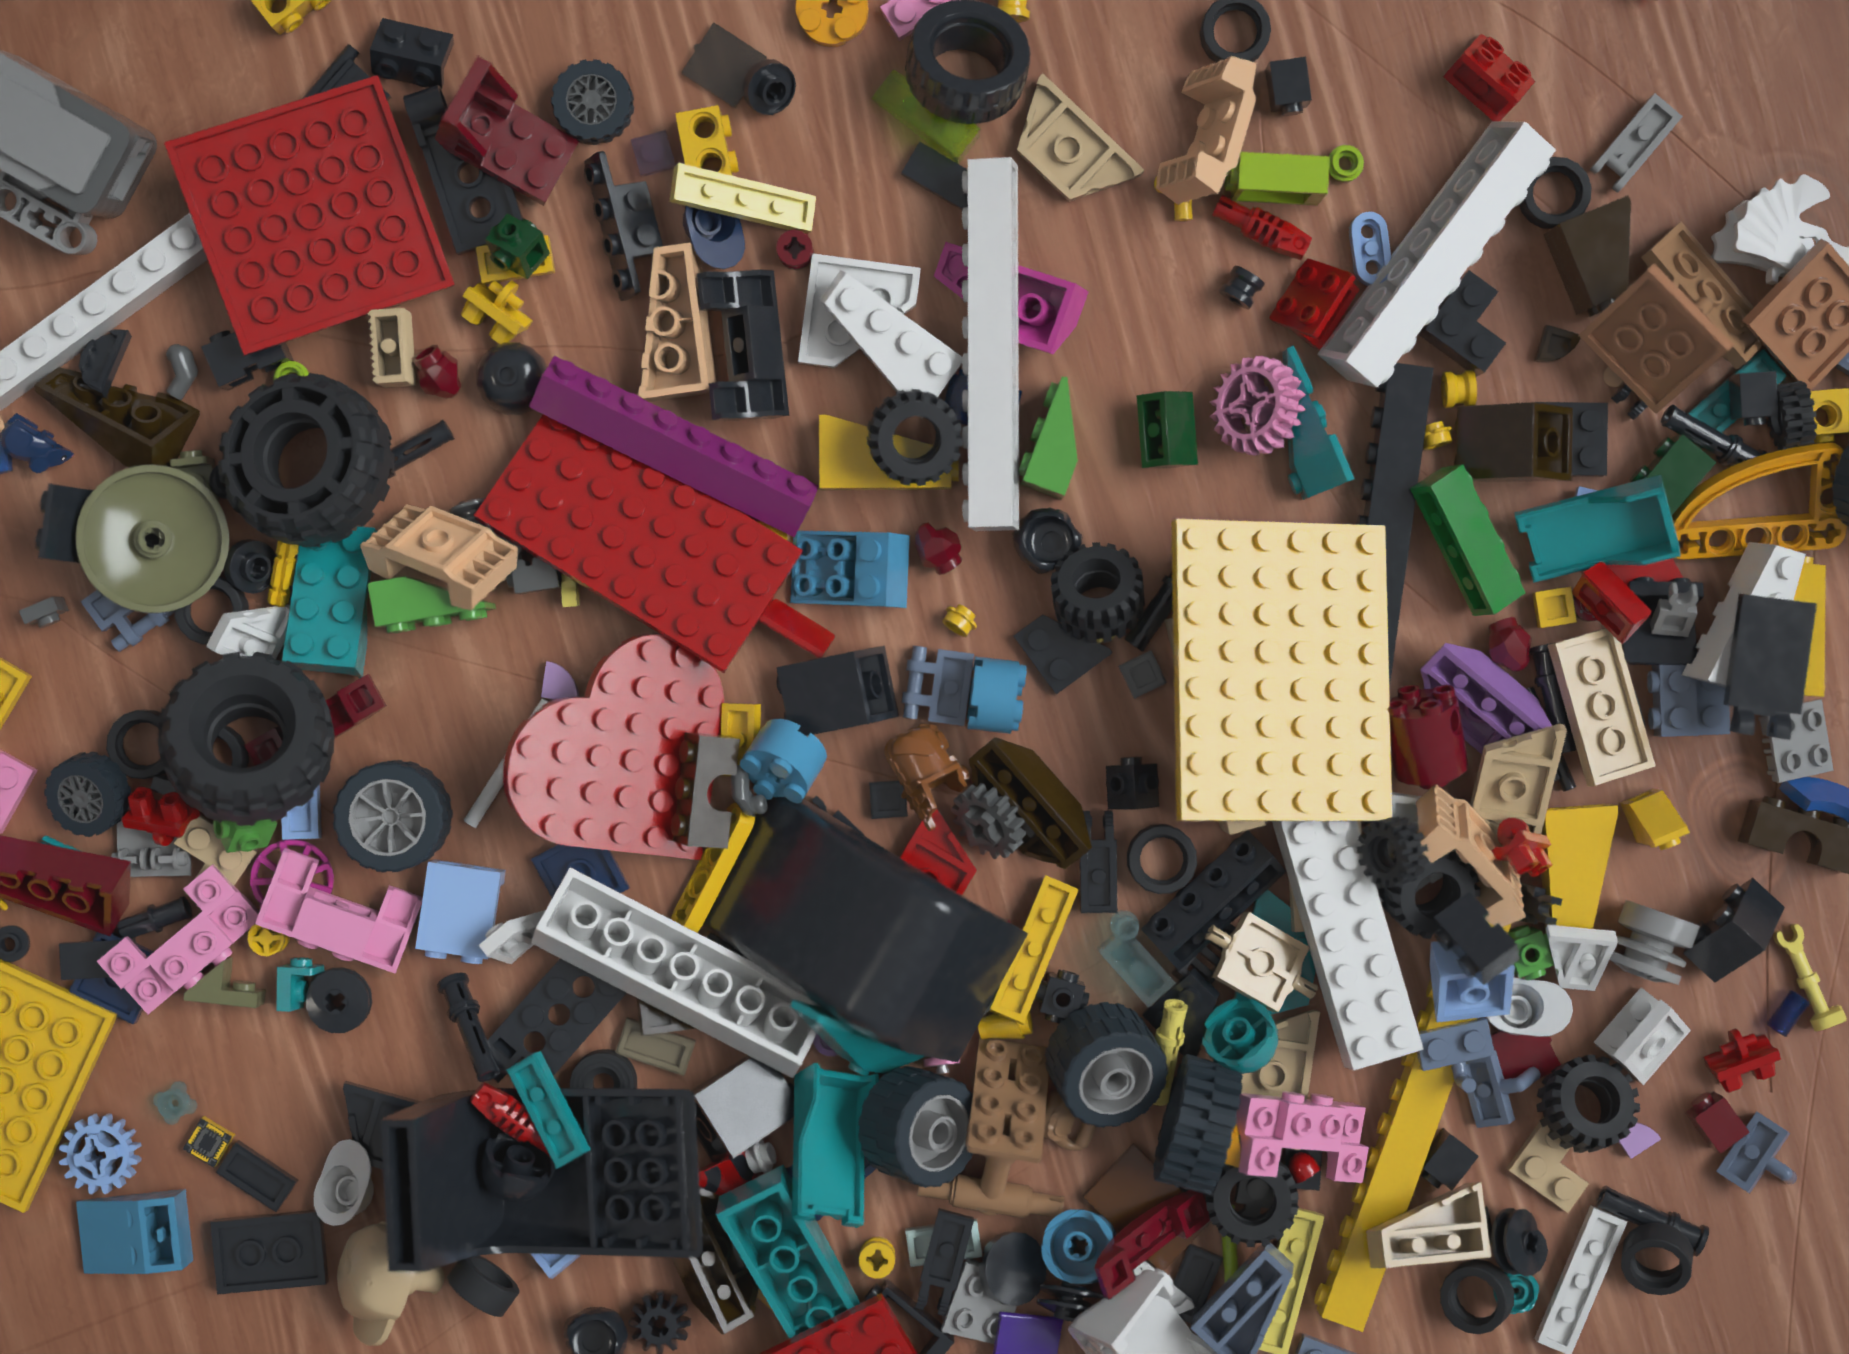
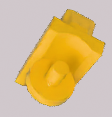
M494 280L489 288L483 285L482 282H479L473 288L469 286L463 294L467 301L461 316L470 323L479 325L483 322L486 315H489L497 321L489 335L499 344L510 342L517 334L527 330L533 322L532 319L519 311L524 301L515 295L519 285L513 280L508 282L505 287Z

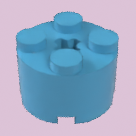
M975 656L973 664L975 672L974 678L971 680L967 729L1006 734L1018 731L1019 723H1021L1023 701L1017 700V696L1022 695V688L1025 686L1027 665H1019V661Z
M771 719L758 732L741 759L740 766L749 773V779L755 784L753 790L757 795L761 794L767 800L773 797H786L791 802L801 803L827 759L826 750L820 740L812 733L808 737L798 731L800 725L792 721Z
M1082 1209L1064 1211L1054 1217L1046 1227L1042 1242L1043 1260L1050 1272L1065 1282L1079 1285L1099 1282L1094 1269L1095 1263L1101 1252L1117 1233L1111 1223L1097 1213ZM1077 1238L1088 1242V1245L1085 1247L1087 1252L1085 1255L1074 1254L1073 1250L1077 1247L1075 1242Z

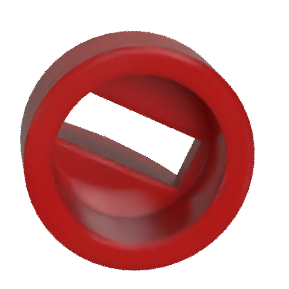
M1303 1152L1294 1154L1288 1164L1296 1184L1307 1180L1321 1169L1312 1156Z

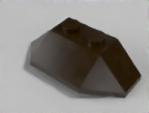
M994 737L968 759L969 766L972 768V784L975 787L984 784L987 791L994 787L997 789V796H1008L1010 807L1017 806L1019 809L1015 815L1024 819L1025 823L1020 828L1026 831V835L1022 838L1023 843L1018 847L1023 855L1043 862L1057 864V867L1066 869L1092 848L1082 805L1034 750Z
M700 1187L703 1252L697 1258H671L691 1302L721 1334H726L754 1317L756 1309L754 1305L759 1287L716 1216L720 1195Z

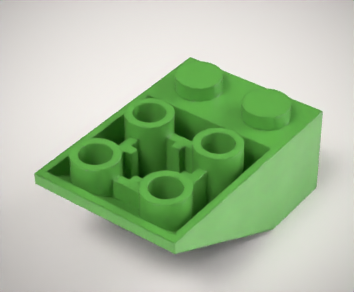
M1064 376L1061 377L1058 384L1052 382L1043 403L1044 407L1049 408L1045 419L1038 417L1030 438L1031 441L1036 442L1033 453L1025 452L1018 470L1019 475L1023 476L1020 485L1060 500L1066 494L1078 462L1068 378Z
M399 577L368 583L375 627H386L387 633H402L416 630L415 623L423 622L424 627L452 624L451 617L459 616L460 620L466 621L483 619L488 617V610L496 609L494 603L481 600L472 610L451 605L448 588L416 578Z

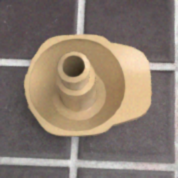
M383 1221L379 1224L366 1226L351 1234L344 1247L337 1270V1283L341 1303L344 1309L354 1317V1334L362 1343L369 1346H378L387 1340L395 1320L400 1317L408 1295L412 1294L415 1290L437 1294L444 1282L442 1267L425 1272L389 1271L386 1222Z

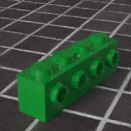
M1463 464L1442 467L1410 488L1473 616L1495 615L1526 593L1520 582V575L1512 566L1505 551L1504 542L1497 535L1489 519V512L1481 502L1473 486V479L1465 470Z

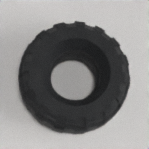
M309 373L308 376H297L295 374L281 376L278 379H274L272 385L266 386L262 384L249 393L248 397L250 400L243 407L236 406L229 419L233 422L228 433L222 432L219 450L223 452V460L218 461L220 482L226 486V498L232 508L244 518L245 522L261 533L283 543L300 545L302 547H320V543L328 541L336 543L350 537L352 529L358 525L364 527L375 516L372 511L380 500L384 502L390 486L387 485L388 476L393 474L395 455L390 450V440H392L387 424L379 416L378 410L365 397L344 383L325 375ZM311 428H322L327 439V456L323 467L308 483L297 488H284L279 477V460L284 447L298 433Z
M239 652L223 654L222 660L211 664L205 661L193 668V674L186 680H179L170 691V699L166 707L161 709L158 720L159 732L157 742L160 759L170 783L179 796L191 808L194 807L203 812L205 817L218 822H222V820L233 821L238 826L255 825L256 821L271 819V822L286 817L287 812L294 807H302L314 796V790L320 782L324 783L330 770V763L334 753V729L330 710L314 680H310L302 672L301 668L290 661L281 662L274 659L272 654L253 652L252 656H240ZM261 717L274 722L281 728L283 741L280 748L270 759L257 766L248 768L232 767L219 761L213 753V744L217 735L225 726L237 719Z

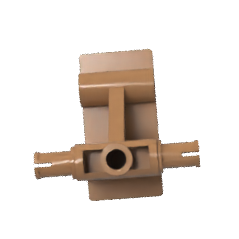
M979 1038L971 1086L973 1096L965 1147L968 1152L985 1155L986 1161L982 1178L958 1174L952 1181L944 1183L940 1187L925 1188L918 1186L917 1196L949 1200V1204L952 1207L976 1210L991 1216L1001 1214L1025 1218L1029 1214L1054 1218L1063 1212L1064 1196L1032 1192L1033 1189L1029 1185L1007 1182L1011 1164L1015 1160L1032 1163L1041 1162L1049 1077L1045 1065L1046 1047L991 1038L983 1040Z

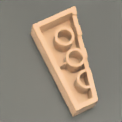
M690 242L654 248L649 290V314L646 317L645 331H647L645 352L642 355L641 368H643L642 381L638 393L640 397L648 402L708 394L709 383L717 382L708 312L700 310L697 273L702 272L701 259L696 255Z

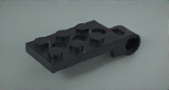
M435 85L403 96L409 119L419 147L423 151L456 253L462 255L476 250V247L487 245L485 239L493 226L499 224L507 213L522 220L523 216L513 188L480 169L476 181L472 183L462 182L460 171L469 163L446 151L435 140L441 120L448 109L440 86ZM478 199H486L491 205L489 214L483 218H476L471 212L472 204Z
M560 958L488 1039V1044L497 1067L500 1069L499 1075L493 1079L499 1083L507 1075V1069L515 1065L521 1057L527 1058L534 1054L529 1052L524 1046L526 1035L533 1031L540 1032L545 1038V1047L541 1050V1053L554 1076L627 992ZM581 976L591 978L595 986L593 993L586 998L577 996L573 991L574 981ZM555 1004H564L570 1011V1018L564 1025H555L549 1019V1010Z

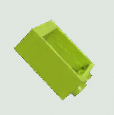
M1240 152L1237 166L1229 170L1225 177V191H1231V200L1238 202L1317 206L1328 194L1330 156Z

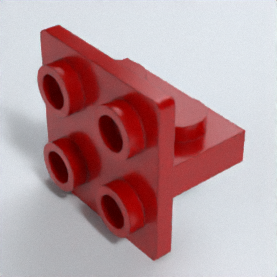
M1483 34L1476 38L1443 76L1492 121H1501L1535 83V80L1531 77L1530 70L1524 64L1511 60L1504 53V48L1497 40L1492 37H1486Z
M1308 258L1298 269L1296 276L1284 295L1277 302L1269 319L1278 325L1291 329L1311 347L1321 350L1360 290L1353 284L1356 277L1351 272Z

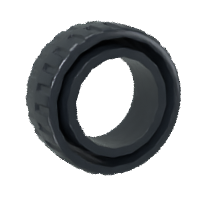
M975 0L948 1L928 10L915 24L906 54L905 77L913 96L924 108L934 115L961 124L990 122L1006 114L1016 105L1017 100L1020 98L1027 80L1031 50L1026 34L1021 26L1003 10L988 3ZM962 49L976 52L987 58L996 68L998 74L986 79L962 78L944 69L938 63L936 57L951 50Z

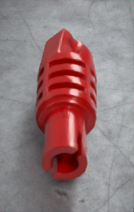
M1223 194L1212 214L1213 217H1217L1240 228V233L1243 234V237L1249 238L1253 242H1257L1274 252L1298 260H1302L1312 241V237L1290 222L1284 221L1258 206H1253L1252 209H1249L1225 197Z
M483 1082L470 1098L471 1103L491 1123L519 1142H530L550 1157L524 1104L510 1094Z

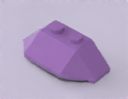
M1445 643L1420 669L1424 681V689H1431L1440 685H1451L1454 687L1459 703L1464 740L1481 754L1484 745L1552 726L1538 699L1479 650Z

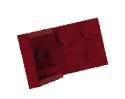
M477 56L445 112L435 140L446 151L544 206L579 141L516 105L515 102L519 95L490 62Z

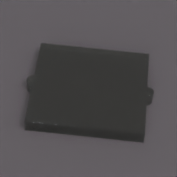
M713 23L701 43L694 45L695 52L681 73L730 106L736 108L743 97V80L748 70L757 62L767 59V56L716 23Z

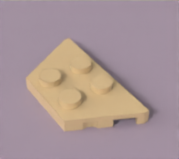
M1043 73L1041 74L1029 108L1017 153L1069 202L1140 177L1144 173V169Z
M1557 724L1484 745L1470 806L1494 829L1496 834L1499 824L1507 818H1519L1528 825L1530 832L1541 834L1567 733L1565 725Z
M1310 1010L1275 1022L1278 1029V1046L1274 1057L1260 1070L1243 1074L1241 1093L1282 1097L1283 1091H1291L1305 1095L1304 1099H1308L1320 1011Z

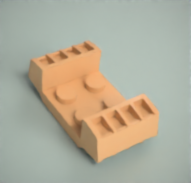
M1231 56L1200 69L1192 70L1187 77L1181 93L1205 105L1197 118L1198 129L1187 155L1160 163L1156 188L1179 205L1182 202H1189L1203 196L1207 197L1210 194H1218L1227 172L1237 166L1256 101L1252 89L1256 63Z
M406 504L386 524L384 523L382 528L373 533L367 541L360 544L369 570L386 579H391L405 566L446 581L451 605L466 610H472L475 605L483 600L489 592L494 590L501 581L517 568L518 548L496 537L485 526L433 506L423 509Z
M1437 784L1432 786L1416 801L1418 833L1422 832L1425 837L1420 842L1421 845L1427 844L1428 851L1423 852L1424 855L1433 863L1455 849L1457 855L1465 864L1470 863L1476 869L1475 872L1479 878V882L1476 885L1481 888L1478 901L1489 912V916L1485 920L1490 924L1496 925L1499 923L1503 927L1525 918L1526 916L1523 911L1524 903L1522 902L1523 894L1521 893L1522 885L1519 880L1521 875L1515 873L1510 862L1496 860L1491 851L1495 847H1503L1498 841L1496 832L1466 800L1454 799Z

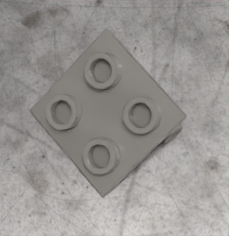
M1822 699L1804 702L1801 714L1790 713L1792 723L1790 740L1770 736L1762 739V743L1770 742L1771 748L1764 749V753H1772V755L1766 756L1768 765L1767 774L1772 775L1773 782L1780 783L1834 771ZM1762 715V717H1758V720L1761 722L1763 735H1766L1770 716Z
M122 820L117 823V853H112L111 857L131 861L130 877L191 876V854L174 844L177 838L174 837L172 843L168 846H159L154 843L151 833L124 828Z
M972 1258L966 1259V1262L962 1264L956 1290L951 1294V1301L946 1315L942 1316L941 1332L994 1344L999 1312L1015 1313L1017 1306L1004 1305L991 1299L981 1285L979 1276L980 1262Z

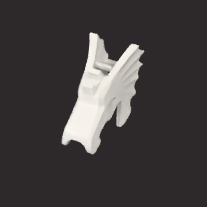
M1805 174L1800 175L1794 184H1788L1783 179H1778L1770 191L1765 187L1761 188L1757 196L1751 200L1742 201L1740 205L1725 214V226L1722 230L1711 236L1715 247L1711 257L1716 263L1747 265L1766 272V284L1770 285L1778 283V277H1784L1814 246L1812 238L1816 243L1820 239L1829 242L1848 265L1849 247H1843L1830 240L1825 229L1800 220L1799 215L1801 212L1830 197L1829 191L1822 183Z

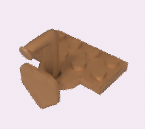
M1681 221L1641 257L1647 264L1648 269L1655 264L1734 344L1722 357L1729 361L1736 370L1747 363L1762 347V343L1741 321L1754 306ZM1610 367L1606 368L1603 373V380L1608 386L1618 387L1624 382Z

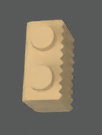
M405 308L370 310L368 315L371 318L368 322L372 324L369 327L372 333L369 336L373 339L370 342L373 346L370 351L374 354L371 357L374 361L371 366L375 368L372 372L375 375L373 381L384 388L415 386L416 373L415 363L413 362L412 314Z

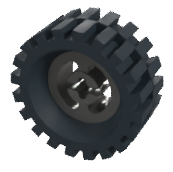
M1186 1054L1183 1057L1182 1063L1177 1069V1076L1174 1077L1169 1102L1163 1114L1162 1127L1158 1135L1159 1141L1155 1150L1156 1159L1153 1165V1178L1155 1181L1207 1195L1214 1191L1216 1181H1219L1222 1166L1225 1165L1227 1151L1232 1142L1233 1128H1235L1237 1122L1236 1114L1240 1107L1241 1099H1239V1096L1242 1092L1241 1081L1243 1073L1232 1071L1214 1061Z

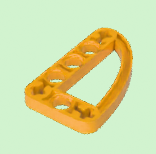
M1820 443L1783 449L1743 461L1707 479L1690 493L1672 515L1678 541L1681 539L1682 534H1685L1689 540H1692L1683 543V547L1680 548L1681 556L1675 558L1698 559L1743 555L1748 545L1745 540L1746 534L1749 530L1756 527L1762 528L1764 532L1762 539L1757 543L1778 545L1794 551L1830 549L1838 546L1845 539L1847 526L1842 523L1841 518H1838L1833 502L1827 505L1820 503V496L1824 490L1833 486L1834 478H1830V470L1824 464V461H1829L1831 454H1834L1839 459L1832 462L1831 474L1835 477L1836 466L1844 449L1835 443ZM1811 465L1809 513L1691 522L1707 504L1741 484L1775 472ZM1829 523L1834 527V530L1828 531L1827 537L1817 532L1826 530ZM1808 524L1814 532H1809ZM1798 525L1800 532L1797 538L1792 541L1782 540V532L1786 527ZM1718 530L1727 532V540L1724 544L1717 547L1709 545V538L1712 533ZM1695 540H1700L1701 547Z

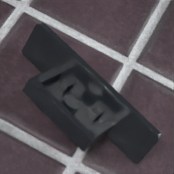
M596 152L584 162V177L586 183L591 187L594 199V215L600 222L603 233V250L609 256L612 268V284L618 292L620 301H625L641 293L633 259L653 256L654 248L663 247L647 182L642 181L614 186L605 152Z

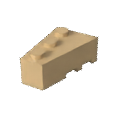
M1481 1182L1463 1184L1452 1191L1446 1192L1366 1231L1371 1268H1391L1491 1257Z

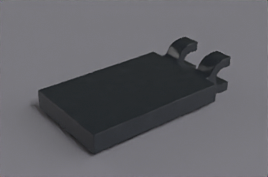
M1739 594L1723 703L1724 705L1734 706L1730 732L1754 735V714L1770 716L1766 736L1791 739L1792 723L1790 713H1802L1817 603Z

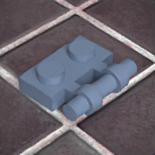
M97 590L81 601L101 631H107L116 625L121 634L112 639L111 643L119 652L130 644L135 646L143 640L142 636L155 626H163L170 621L169 616L175 613V610L165 613H147L146 616L132 624L127 616L134 611L114 604Z
M913 645L911 660L907 659L906 670L909 671L907 692H903L901 703H905L903 718L917 719L919 705L930 707L928 721L964 726L974 654L938 649L936 663L925 662L927 647ZM924 673L935 674L932 696L921 694Z

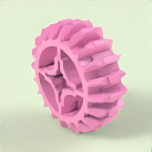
M1256 356L1255 359L1250 357L1243 358L1242 364H1231V374H1220L1224 383L1222 386L1213 387L1219 394L1217 399L1210 401L1217 411L1209 417L1213 421L1218 422L1214 430L1218 434L1223 435L1221 441L1226 445L1232 446L1237 452H1246V454L1256 456L1260 453L1272 454L1273 447L1278 449L1284 448L1283 437L1287 439L1295 438L1291 428L1293 425H1302L1299 419L1296 418L1298 412H1303L1306 409L1303 405H1299L1298 401L1306 395L1303 391L1297 389L1302 381L1298 377L1292 376L1294 371L1290 367L1283 365L1281 361L1274 358L1269 359L1264 356ZM1264 378L1270 381L1275 393H1269L1268 387L1264 384ZM1241 418H1245L1246 425L1250 426V434L1243 427Z

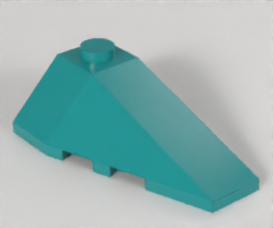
M1291 346L1282 352L1283 365L1290 367L1294 371L1292 376L1298 377L1302 381L1297 389L1303 391L1306 396L1298 402L1306 410L1298 412L1296 419H1299L1302 425H1293L1291 430L1295 438L1288 439L1289 467L1292 472L1288 475V480L1294 494H1301L1302 499L1305 500L1349 482L1354 477L1336 434L1327 435L1325 430L1327 427L1326 413L1322 404L1320 405L1317 400H1311L1309 395L1313 393L1312 383L1295 347Z
M793 1000L790 1005L837 1055L850 1062L848 1068L859 1074L868 1076L870 1071L886 1074L893 1069L900 1068L925 1057L896 1050L845 1024L818 1005Z

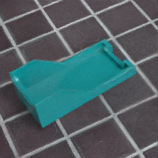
M1661 475L1514 513L1519 533L1527 532L1535 561L1529 562L1533 583L1587 570L1599 562H1604L1606 565H1647L1681 556L1679 541Z
M357 526L356 531H352L350 537L336 543L331 541L320 543V547H302L299 545L282 661L287 662L288 660L306 671L349 674L359 679L363 677L368 644V583H370L372 571L367 566L360 544L367 541L373 533L377 532L375 528Z
M813 1063L795 1074L792 1218L809 1221L815 1218L817 1214L842 1220L841 1226L859 1228L864 1225V1155L858 1137V1122L864 1100L868 1097L873 1085H876L879 1081L878 1073L869 1076H859L821 1069L818 1063Z

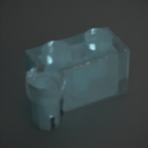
M1119 910L1110 919L1109 925L1113 934L1097 950L1149 1008L1176 983L1135 937L1139 930V921L1135 914L1128 910Z

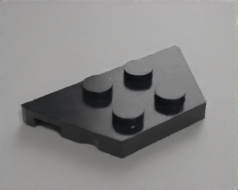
M345 1081L343 1092L347 1105L352 1140L359 1142L366 1149L372 1167L383 1169L381 1119L422 1101Z

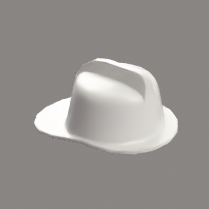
M1514 977L1510 1014L1487 1018L1497 1029L1511 1035L1552 1036L1561 1032L1570 1023L1573 1013L1572 1000L1567 992L1555 983Z
M349 1139L340 1141L333 1146L314 1191V1207L319 1218L329 1225H344L355 1215L364 1211L372 1201L374 1185L371 1179V1162L366 1149L359 1142Z

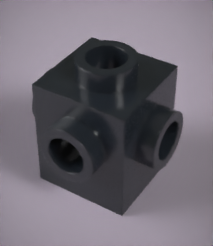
M1121 757L1120 765L1106 766L1108 810H1137L1159 807L1157 763H1142V757Z
M1058 969L1057 974L1048 972L1046 981H1041L1035 1001L1040 1002L1039 1009L1040 1012L1046 1013V1020L1060 1024L1071 1013L1087 1006L1090 993L1084 992L1086 986L1083 981L1078 980L1080 975ZM1067 993L1070 996L1069 1003L1064 1006L1059 1005L1056 1002L1058 994Z

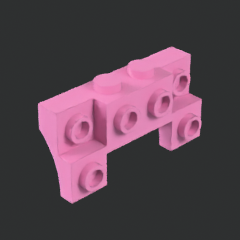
M284 848L255 924L293 937L304 947L311 949L321 947L332 951V954L341 960L352 961L355 959L396 973L420 910L423 897L389 885L380 911L310 887L320 860Z
M214 864L183 889L199 906L202 912L149 957L127 936L97 961L121 989L124 987L147 1014H150L182 986L188 990L204 977L201 970L210 962L217 966L233 953L229 946L247 932L257 920L260 911Z
M1283 1091L1282 1097L1240 1094V1107L1236 1114L1241 1145L1239 1172L1246 1175L1277 1177L1282 1148L1327 1151L1328 1154L1326 1178L1333 1181L1363 1183L1369 1149L1368 1146L1360 1144L1365 1107L1349 1102L1333 1101V1097L1315 1093L1311 1094V1099H1304L1305 1095L1291 1091Z

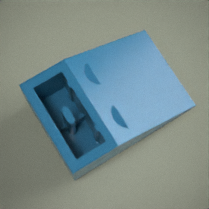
M798 531L795 537H793V544L802 549L803 552L792 569L790 603L907 608L910 535L887 532Z
M186 1189L76 1201L84 1274H150L183 1270L194 1261Z

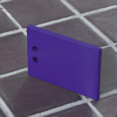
M999 1312L993 1354L1058 1353L1064 1320L1051 1316Z

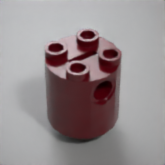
M1417 685L1400 687L1397 690L1398 696L1389 701L1390 707L1387 708L1390 715V746L1395 776L1398 781L1404 784L1420 786L1422 789L1429 790L1436 784L1442 788L1455 778L1460 777L1468 768L1459 703L1454 687L1451 685H1440L1431 689H1419Z

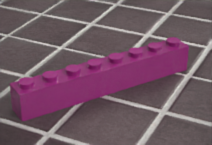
M555 355L544 371L529 406L793 537L797 534L819 488L818 485L810 482L805 477L796 475L768 459H763L743 449L740 445L731 443L709 432L706 428L690 423L676 416L673 412L664 410L644 400L639 395L617 387L606 379L597 377L577 367L572 362L563 360Z

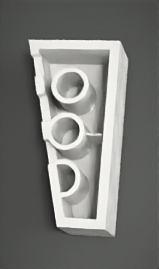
M839 271L819 300L896 392L919 389L922 392L928 391L938 397L962 363V356L844 271Z
M1749 542L1728 583L1730 590L1725 600L1718 602L1713 612V615L1716 616L1707 635L1702 634L1696 646L1699 651L1693 663H1687L1682 675L1726 688L1739 594L1794 600L1806 554L1778 545Z

